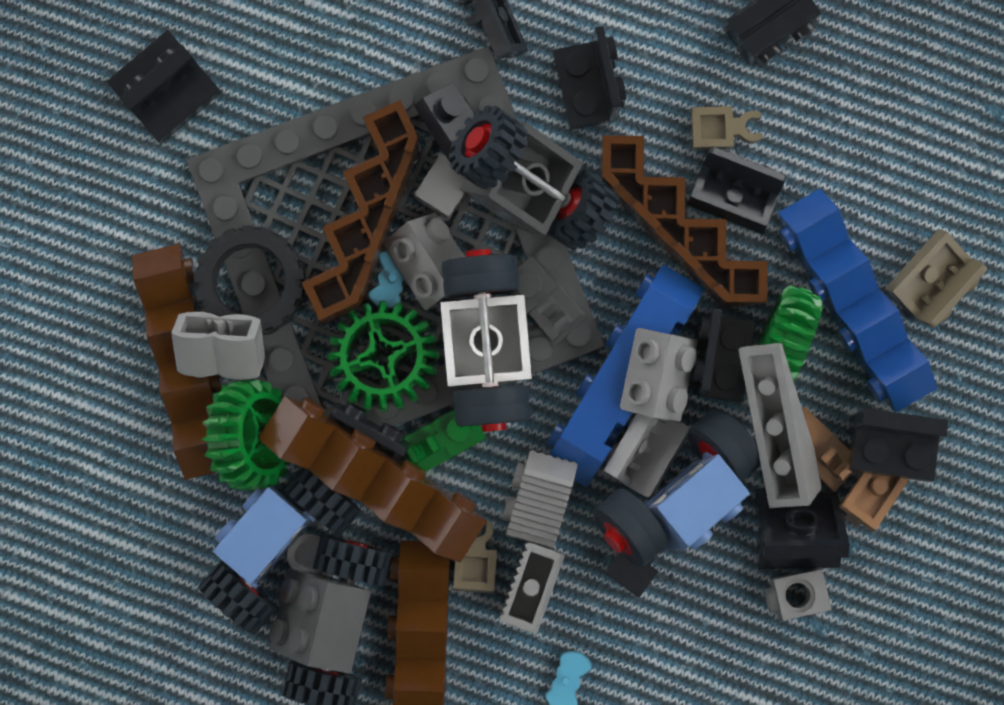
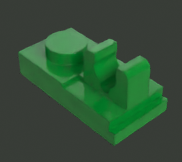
M454 409L405 436L403 439L409 442V446L403 457L427 472L487 438L479 425L457 426Z

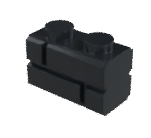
M754 0L727 18L723 28L748 65L751 66L758 60L765 65L783 52L780 45L792 37L797 43L814 32L817 28L813 23L817 21L821 13L813 0Z

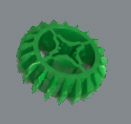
M789 285L778 296L758 345L782 343L794 382L814 339L818 322L822 315L823 305L821 297L812 294V291L803 287L797 288Z
M380 301L378 305L379 313H373L370 304L366 303L363 304V310L366 314L363 318L360 319L353 310L348 313L349 318L354 323L350 328L345 323H338V330L345 336L343 339L339 337L330 338V344L339 348L340 352L328 353L327 359L330 362L341 364L333 367L329 372L332 378L345 376L337 385V389L341 393L353 387L348 398L350 402L355 404L364 395L363 408L370 411L376 399L379 400L380 411L387 413L389 409L388 400L393 399L397 409L402 410L404 409V403L401 397L405 394L409 396L413 403L419 400L418 395L413 390L416 385L425 391L430 389V384L422 376L423 374L428 376L437 375V369L428 365L427 362L439 360L440 355L438 351L426 350V348L435 345L437 339L435 335L422 337L430 328L426 320L414 326L418 318L416 310L412 309L403 318L404 306L402 303H396L392 313H388L386 301ZM380 326L398 327L406 331L414 340L405 343L403 340L396 342L388 341L385 339ZM369 331L370 344L368 349L362 354L357 355V359L351 361V353L356 341L363 333ZM377 339H379L383 348H386L388 353L391 350L394 351V354L388 356L389 375L379 360L373 363V359L379 357L378 350L380 348ZM417 352L416 363L412 372L404 381L399 383L397 376L398 365L403 360L410 358V354ZM364 371V373L370 371L379 372L382 374L387 388L369 387L357 380L354 373Z
M253 379L230 382L227 385H222L221 391L213 394V404L206 406L209 418L203 421L202 424L207 428L206 437L201 439L206 441L208 445L205 457L212 459L211 471L219 473V481L229 484L231 489L256 491L258 488L266 489L271 485L278 484L279 477L287 475L286 465L291 463L280 459L258 439L282 401L280 389L272 388L270 382Z

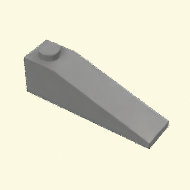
M782 343L740 347L739 355L769 508L808 506L822 487L815 449Z

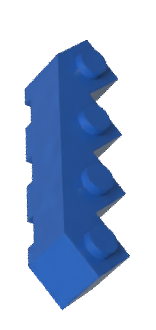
M819 188L779 211L778 215L783 229L779 230V235L784 245L790 252L794 251L810 277L808 284L813 294L821 297L840 328L837 333L847 351L854 352L868 376L867 385L874 398L879 403L885 400L894 412H898L938 389L929 361L908 339L899 310L878 288L869 259L849 238L839 208Z
M662 264L655 277L649 274L645 276L635 293L636 296L641 298L637 308L625 327L617 323L605 344L612 348L595 377L589 373L586 375L576 392V395L582 398L566 427L559 423L557 424L546 445L552 448L549 455L554 458L559 457L561 460L567 459L569 462L575 461L578 464L574 481L586 488L633 413L622 410L620 403L636 329L643 328L678 335L705 288Z

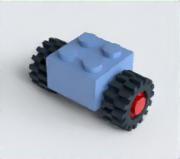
M301 467L283 488L289 496L278 487H268L262 490L258 488L242 506L247 511L239 521L237 519L234 522L230 520L216 535L215 540L219 544L212 552L223 561H220L198 586L199 590L204 593L203 595L216 608H219L222 614L232 619L233 623L237 626L240 625L243 630L252 635H255L277 610V607L268 599V596L258 589L259 584L257 582L262 581L282 558L293 540L300 536L316 519L331 532L341 536L361 513V509L346 495L332 491L315 474L304 467Z

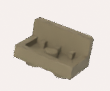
M938 229L887 285L885 290L913 320L935 328L951 315L952 309L964 295L978 285L979 279L987 271V267L982 262L970 258L947 231Z

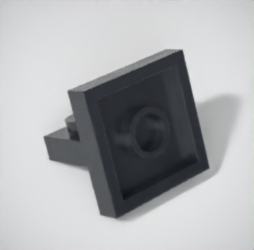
M166 30L106 81L122 102L160 144L164 143L222 93L198 65L193 56L178 42L169 30Z
M869 408L860 410L849 418L848 433L853 434L849 471L924 482L935 481L939 440L947 437L949 420Z
M819 492L808 506L769 508L767 494L756 493L755 510L758 522L756 560L758 569L838 568L841 565V558L849 557L850 543L842 509L840 508L838 492Z

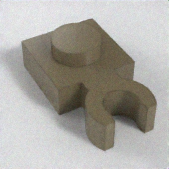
M733 106L692 107V150H709L712 146L719 149H733L734 137H739L748 144L760 142L762 133H749L746 129V123L748 121H759L762 118L761 112L747 111L740 118H733Z
M491 521L486 522L485 533L480 537H476L462 561L457 562L454 560L452 591L494 593L497 550H485V545L490 541L493 534V524Z

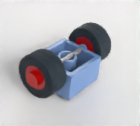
M717 408L712 409L701 420L690 427L688 439L700 460L688 465L644 504L629 491L618 489L593 511L594 519L603 533L605 541L616 553L622 555L633 565L643 567L662 551L679 549L682 552L690 546L693 550L697 549L712 537L713 533L710 529L720 520L723 523L728 522L744 508L740 502L750 495V492L742 484V481L749 474L753 473L761 463L757 444L747 430L727 412Z

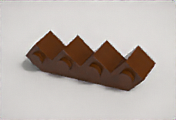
M401 100L363 117L380 155L343 172L360 210L322 227L339 265L302 282L316 315L323 324L362 306L384 246V241L388 235L420 147L419 139Z
M603 135L600 155V180L612 188L611 191L616 196L615 200L701 287L705 288V291L719 306L762 307L767 303V261H726V219H685V178L644 177V136Z
M180 243L132 255L133 281L145 309L146 336L159 369L160 395L172 423L174 454L185 480L216 473L211 471L212 459L205 457L208 445L206 441L201 439L206 437L207 428L202 422L209 418L206 406L213 404V394L221 391L223 381L219 374L197 378L177 372L172 340V330L178 314L200 312L193 286L194 272L196 271L193 259H185Z
M284 396L260 434L259 440L280 459L309 469L332 491L361 501L383 522L410 531L435 554L457 562L462 561L487 522L485 518L474 510L477 506L476 502L458 491L452 494L426 478L427 473L416 464L405 460L404 463L400 462L376 447L374 439L357 429L352 432L324 415L325 409L314 401L303 398L299 402Z
M401 540L399 557H392L390 580L391 582H398L397 616H389L388 641H396L395 674L387 675L385 697L386 700H393V705H444L450 559L435 554L421 541Z

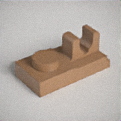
M803 406L802 411L815 449L820 481L831 492H835L855 472L849 471L851 451Z
M861 472L840 504V508L846 512L843 517L856 527L863 524L872 532L876 531L909 479Z

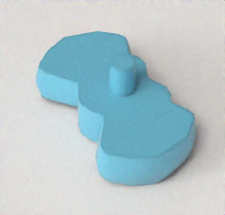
M386 250L380 254L378 259L382 267V271L378 275V285L369 291L367 295L368 299L376 307H378L380 301H386L388 310H393L396 303H401L400 295L403 291L402 283L405 279Z
M567 651L559 656L560 665L557 668V677L552 681L551 688L545 694L549 705H578L575 691L580 687V677L592 669L590 660L580 651Z

